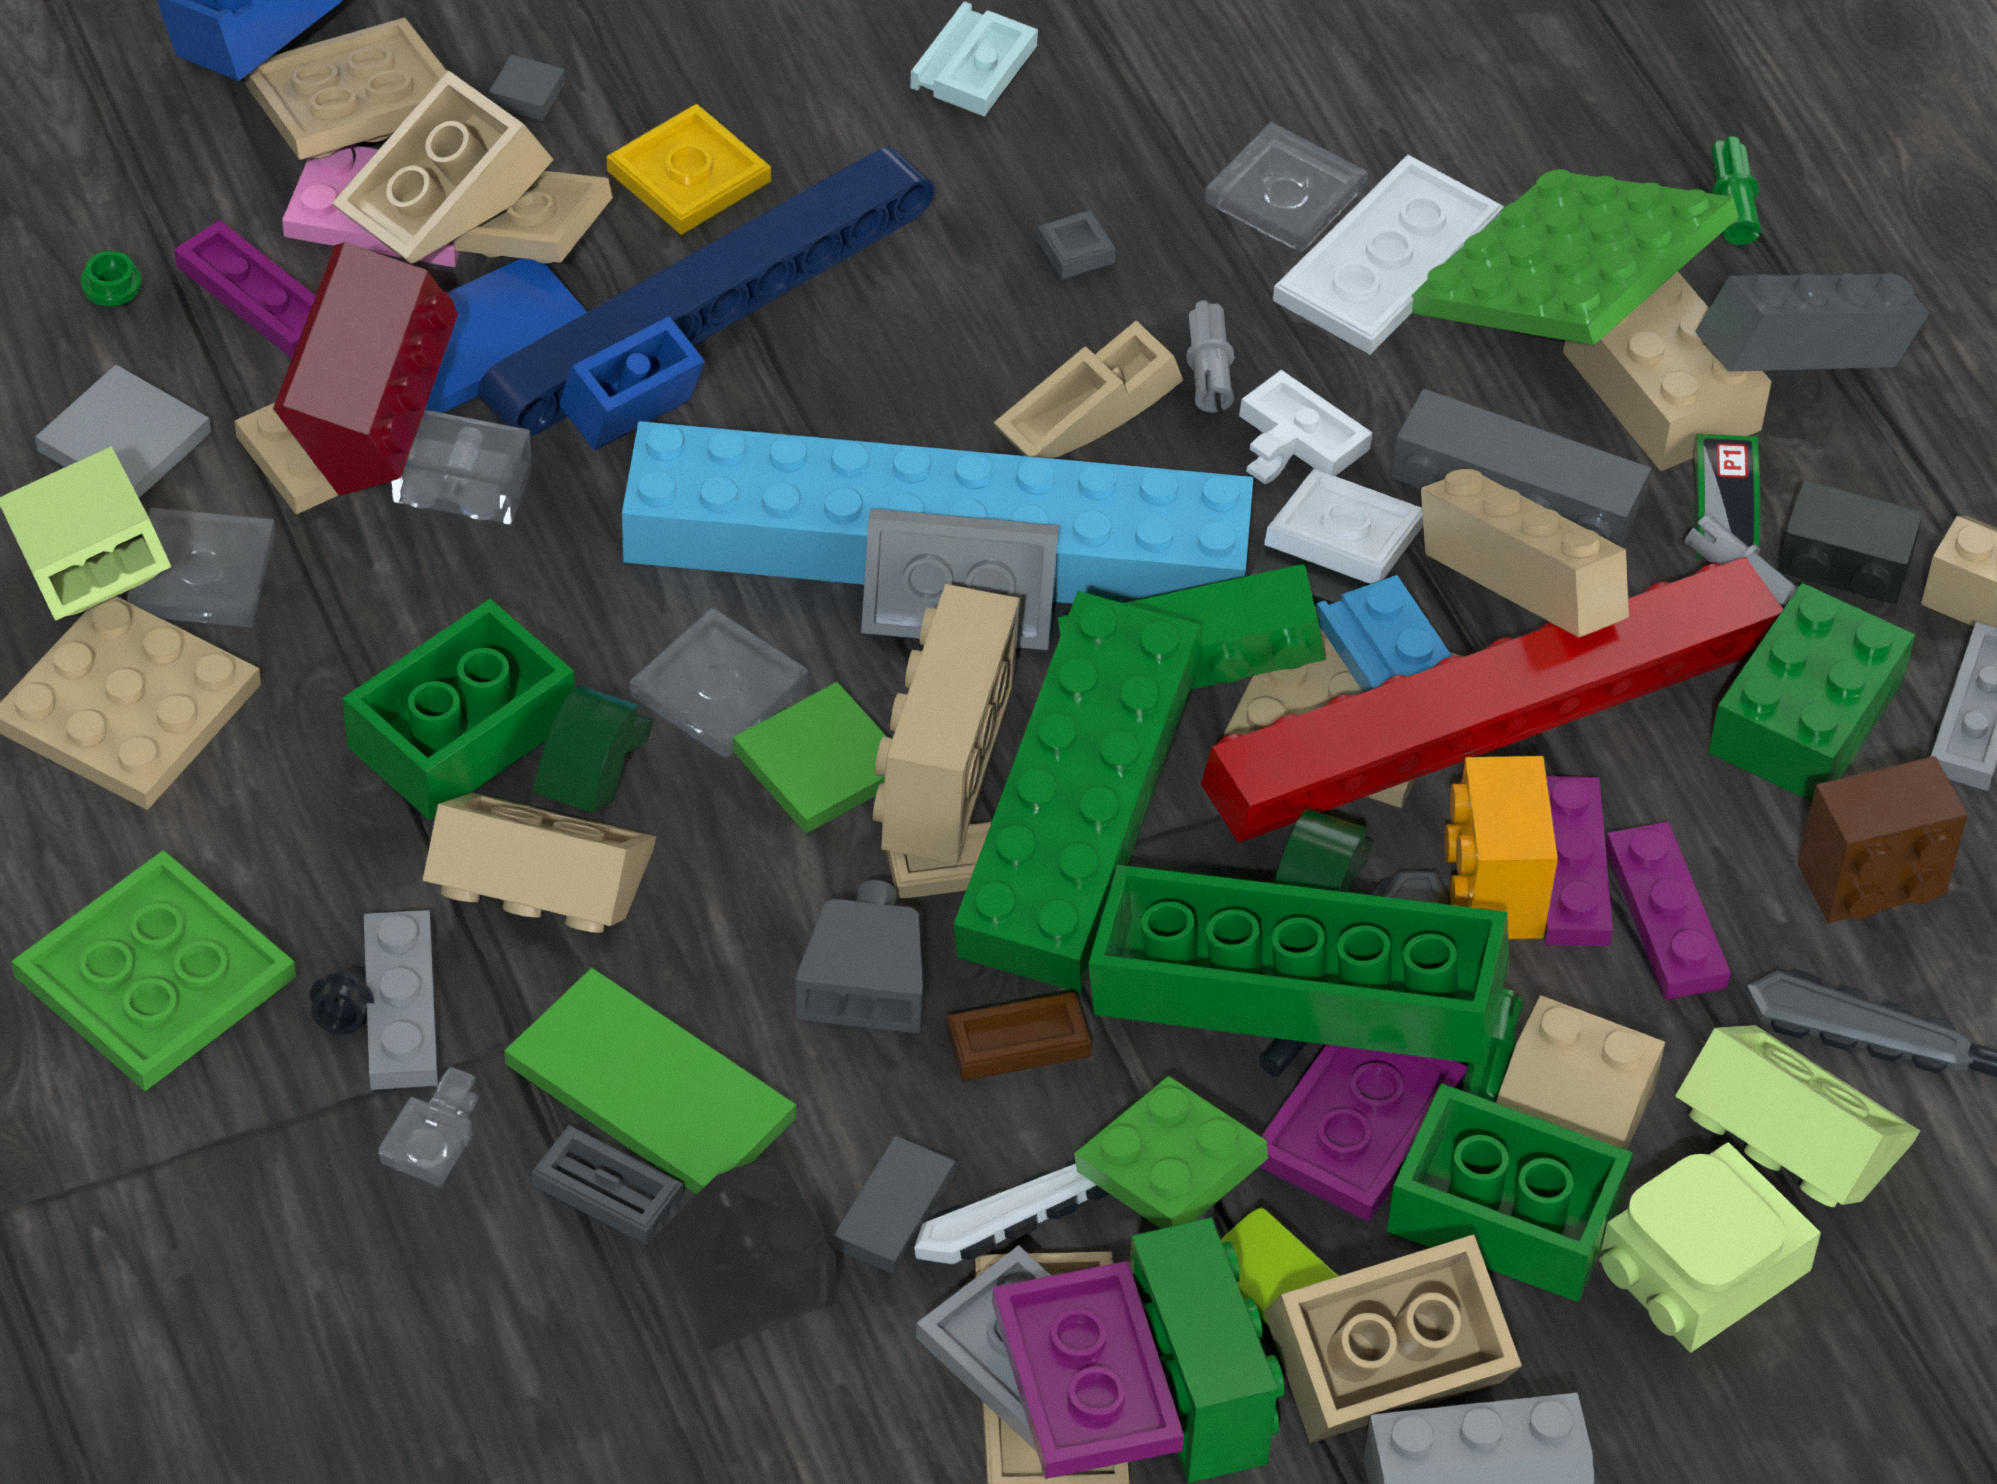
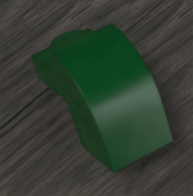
M582 685L577 686L564 701L552 724L543 749L532 792L589 812H593L613 802L625 755L627 752L648 743L654 719L638 714V705L628 700Z
M1306 808L1300 815L1290 835L1274 884L1349 893L1353 877L1367 865L1373 840L1365 838L1367 828Z

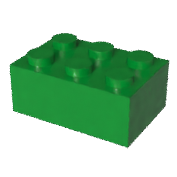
M1801 583L1719 703L1708 753L1812 802L1817 784L1841 778L1901 687L1915 634Z
M488 599L342 698L347 747L431 821L436 817L438 804L471 793L547 740L561 706L575 689L574 670L494 601Z
M1441 1083L1394 1183L1386 1232L1429 1248L1474 1235L1486 1269L1579 1302L1601 1252L1607 1222L1616 1217L1623 1201L1633 1152Z
M1212 1217L1132 1236L1129 1266L1184 1433L1183 1451L1177 1452L1188 1484L1267 1465L1271 1437L1279 1433L1276 1400L1284 1396V1381L1276 1357L1274 1355L1265 1357L1259 1339L1262 1338V1325L1257 1306L1252 1298L1243 1299L1237 1282L1240 1281V1268L1232 1243L1230 1241L1221 1243Z

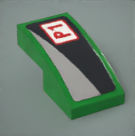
M1697 434L1694 446L1697 495L1693 511L1694 529L1711 543H1715L1716 541L1705 533L1698 524L1701 518L1711 513L1719 523L1748 547L1753 544L1759 547L1760 473L1758 437ZM1696 552V558H1703Z

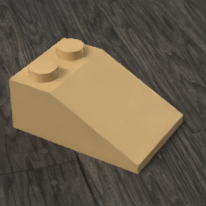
M448 70L332 204L404 260L413 264L514 205L554 159L522 122Z

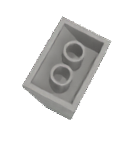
M1578 1393L1370 1415L1363 1458L1368 1484H1594L1592 1449Z

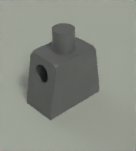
M868 880L859 885L856 901L832 899L824 904L797 971L796 1020L920 1034L923 981L919 913L911 907L895 906L897 892L892 885L880 880Z

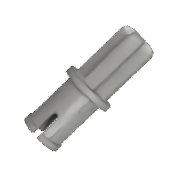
M1204 300L1197 302L1195 305L1196 309L1189 313L1191 346L1188 348L1186 357L1188 365L1194 370L1196 406L1206 412H1218L1216 392L1220 393L1223 410L1228 409L1234 401L1229 368L1234 360V350L1227 342L1223 308L1219 304H1209Z
M1711 513L1701 518L1698 522L1701 529L1716 542L1711 543L1696 529L1692 528L1684 544L1694 549L1711 564L1719 563L1723 565L1746 557L1784 609L1798 587L1759 556L1760 548L1756 544L1748 547L1719 523Z

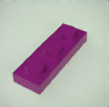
M218 220L174 249L175 263L180 270L290 358L293 357L316 295L221 220Z
M1546 776L1558 861L1544 933L1545 945L1610 946L1613 925L1599 777Z
M1669 822L1608 832L1605 844L1607 856L1665 1000L1726 989L1731 972Z

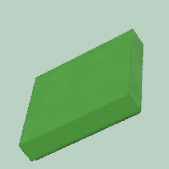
M838 682L733 737V752L805 834L875 797L880 783H885V777L875 774V765L881 739L887 736Z

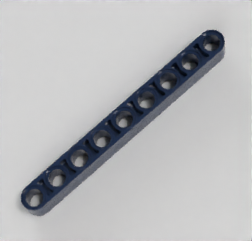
M885 146L877 149L500 361L490 368L482 378L478 388L479 399L518 437L531 438L568 418L559 406L571 366L668 316L671 317L694 346L917 218L929 206L934 195V184L893 147Z

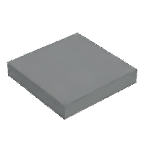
M114 365L36 435L35 439L38 452L64 467L112 446L138 498H140L211 433L209 417L122 367Z

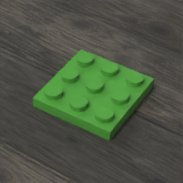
M164 850L11 961L14 977L143 1091H147L296 978L294 960Z

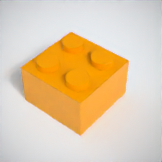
M1543 756L1465 757L1461 784H1452L1450 789V814L1452 823L1455 824H1445L1444 828L1446 863H1456L1458 874L1451 877V905L1508 912L1509 939H1543L1558 861Z

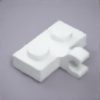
M1282 370L1242 398L1239 416L1263 432L1250 444V450L1259 455V457L1247 466L1246 472L1264 484L1270 483L1281 473L1293 454L1313 468L1336 476L1370 450L1373 432Z

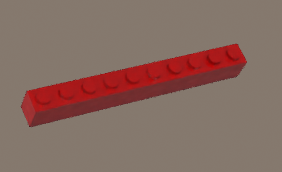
M1746 557L1723 565L1712 563L1703 567L1692 576L1673 583L1667 581L1658 582L1642 594L1628 598V618L1580 638L1548 622L1538 631L1515 639L1512 637L1501 638L1482 651L1462 658L1459 656L1445 658L1433 668L1409 677L1405 675L1394 676L1378 688L1355 696L1350 694L1338 696L1324 707L1299 716L1297 714L1282 716L1270 726L1249 734H1231L1220 740L1215 746H1212L1200 785L1236 841L1240 843L1297 822L1306 808L1323 813L1465 761V757L1482 755L1750 657L1777 620L1783 608Z

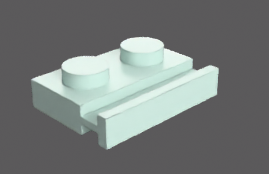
M964 1L911 70L910 88L918 91L921 86L934 91L933 97L985 117L1037 47L1038 29L988 10L984 15L972 11V4Z

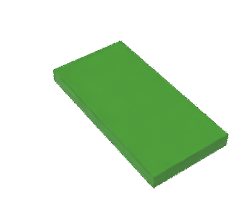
M593 968L588 970L504 1050L505 1064L671 1178L683 1183L684 1187L709 1204L796 1119L795 1103Z

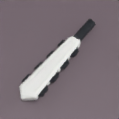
M1074 1159L1067 1162L1065 1168L1053 1173L1041 1172L1024 1179L1022 1185L1012 1189L1000 1188L980 1196L979 1201L968 1206L957 1205L934 1214L932 1220L921 1225L914 1247L916 1259L955 1264L963 1259L973 1260L994 1250L995 1244L1007 1238L1017 1239L1036 1230L1038 1223L1049 1218L1059 1219L1076 1211L1078 1204L1088 1199L1099 1200L1109 1195V1193L1078 1173Z

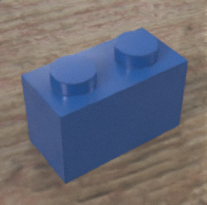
M668 316L571 366L559 406L593 450H596L636 429L638 421L649 422L691 400L705 361L671 317Z

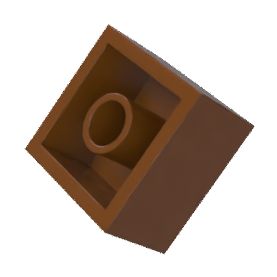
M1936 756L1817 784L1797 865L1827 923L1851 917L1863 919L1874 915L1880 910L1908 903H1927L1947 892L1968 814Z

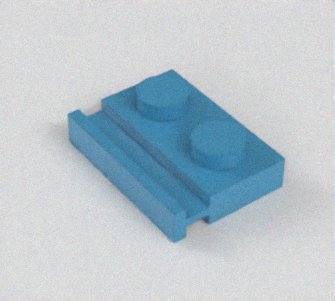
M1397 575L1342 594L1341 601L1328 605L1326 601L1317 603L1316 615L1320 628L1363 692L1378 688L1394 676L1405 675L1409 677L1431 669L1443 659L1452 656Z

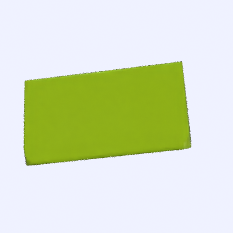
M1263 1208L1248 1214L1220 1239L1221 1243L1228 1241L1232 1243L1240 1268V1281L1237 1284L1243 1299L1252 1298L1254 1300L1260 1318L1266 1324L1268 1322L1264 1311L1281 1294L1339 1277Z

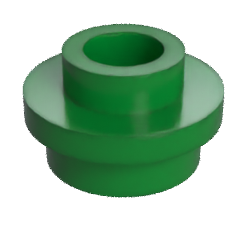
M104 251L94 255L87 262L81 275L83 294L89 301L101 306L125 304L138 295L142 286L141 273L138 267L126 254L118 251Z

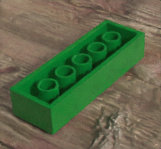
M1077 591L953 924L957 958L1082 993L1089 974V959L1117 865H1128L1201 661L1200 624Z
M1117 865L1088 963L1094 1015L1486 1065L1509 967L1508 912Z

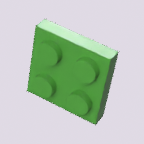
M1169 1076L1074 1153L1078 1173L1160 1229L1194 1222L1268 1159L1267 1142L1265 1139Z

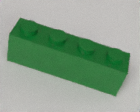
M1305 564L1124 603L1200 624L1201 661L1191 689L1218 683H1232L1246 677L1283 669H1297L1306 664L1325 660L1319 623ZM1068 615L1058 617L1061 634Z

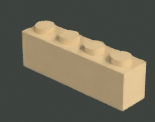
M1473 469L1452 471L1445 476V479L1421 488L1424 543L1427 556L1579 638L1629 617L1626 549L1599 536L1597 532L1585 529L1560 516L1558 512L1547 509L1523 497L1519 492L1496 483Z

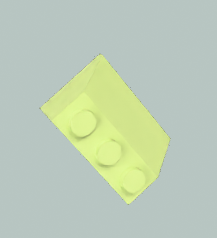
M1756 1025L1715 1028L1676 1094L1677 1098L1693 1107L1689 1116L1699 1125L1719 1135H1724L1726 1130L1748 1143L1744 1152L1750 1158L1775 1171H1779L1782 1166L1803 1179L1800 1184V1189L1829 1207H1835L1838 1202L1842 1205L1862 1202L1914 1143L1920 1133L1919 1129Z

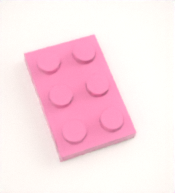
M349 145L338 148L327 157H308L282 220L284 237L333 246L347 242L379 254L402 258L336 209L332 204L378 149ZM454 240L418 261L456 267L461 251H456Z

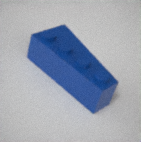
M157 0L176 56L237 81L244 78L343 1Z

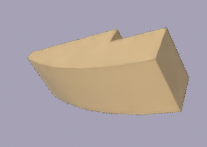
M1135 321L1096 354L1092 353L1086 346L998 418L994 424L996 429L1024 456L1053 459L1084 446L1123 425L1180 384L1183 378L1174 355L1138 321Z

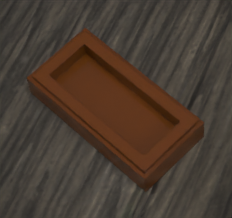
M1075 991L947 1015L946 1018L947 1034L962 1081L1091 1057L1092 1043Z

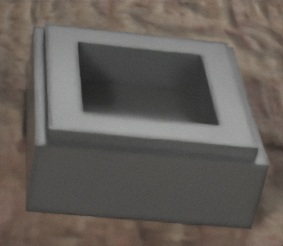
M511 54L489 91V100L507 112L544 121L565 85V69Z
M1091 210L1038 226L1037 241L1062 280L1115 263L1116 248Z

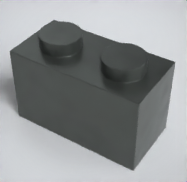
M1803 480L1786 530L1778 571L1807 582H1815L1859 594L1866 598L1897 605L1914 553L1923 512Z

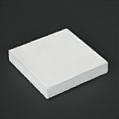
M1313 469L1268 526L1264 545L1373 584L1386 577L1421 530L1423 525L1422 508Z

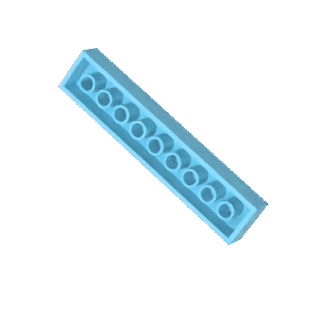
M638 421L622 510L623 562L864 584L868 518L872 508L1059 525L1053 602L1073 604L1077 591L1126 603L1245 577L1254 477Z

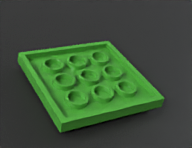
M1564 169L1549 171L1540 176L1536 184L1517 201L1505 206L1501 210L1500 215L1483 230L1470 236L1465 241L1464 246L1445 263L1429 271L1428 279L1411 296L1414 298L1413 313L1595 345L1739 217L1734 198L1706 193L1700 189L1684 190L1663 187L1657 183L1622 181L1610 176L1595 177L1570 173Z

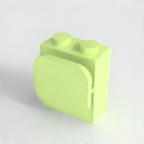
M112 446L0 497V507L55 621L65 616L83 612L135 588L171 567L154 527Z
M1727 1142L1709 1155L1694 1154L1685 1157L1637 1189L1630 1199L1629 1208L1607 1222L1599 1261L1602 1263L1609 1279L1617 1287L1628 1289L1648 1310L1657 1328L1668 1336H1674L1691 1353L1810 1272L1821 1232Z

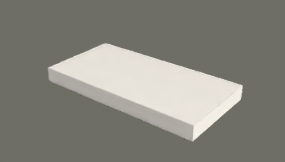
M1407 155L1274 286L1273 301L1371 355L1413 312L1414 298L1411 296L1428 279L1429 271L1445 263L1464 246L1465 241L1470 236L1479 233L1496 219L1504 206Z

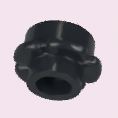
M341 972L331 973L326 980L323 978L316 980L311 986L309 998L313 1002L311 1014L314 1021L322 1029L334 1034H349L356 1031L367 1021V1003L374 1004L375 1001L374 995L367 985L363 984L357 977Z

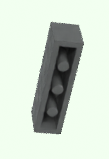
M1894 273L1740 275L1728 277L1695 332L1728 371L1885 368L1897 365L1930 312L1914 295L1913 286L1906 279Z
M1423 388L1396 437L1391 478L1421 489L1445 479V476L1452 471L1473 469L1496 483L1519 492L1523 497L1547 509L1558 512L1560 516L1585 529L1595 531L1599 536L1624 548L1644 510L1652 468Z

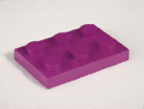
M1326 1045L1261 1137L1267 1142L1268 1159L1259 1167L1370 1223L1393 1189L1394 1183L1441 1083L1461 1090L1468 1067L1452 1060Z
M1128 1261L993 1287V1309L1045 1479L1183 1451L1184 1433Z

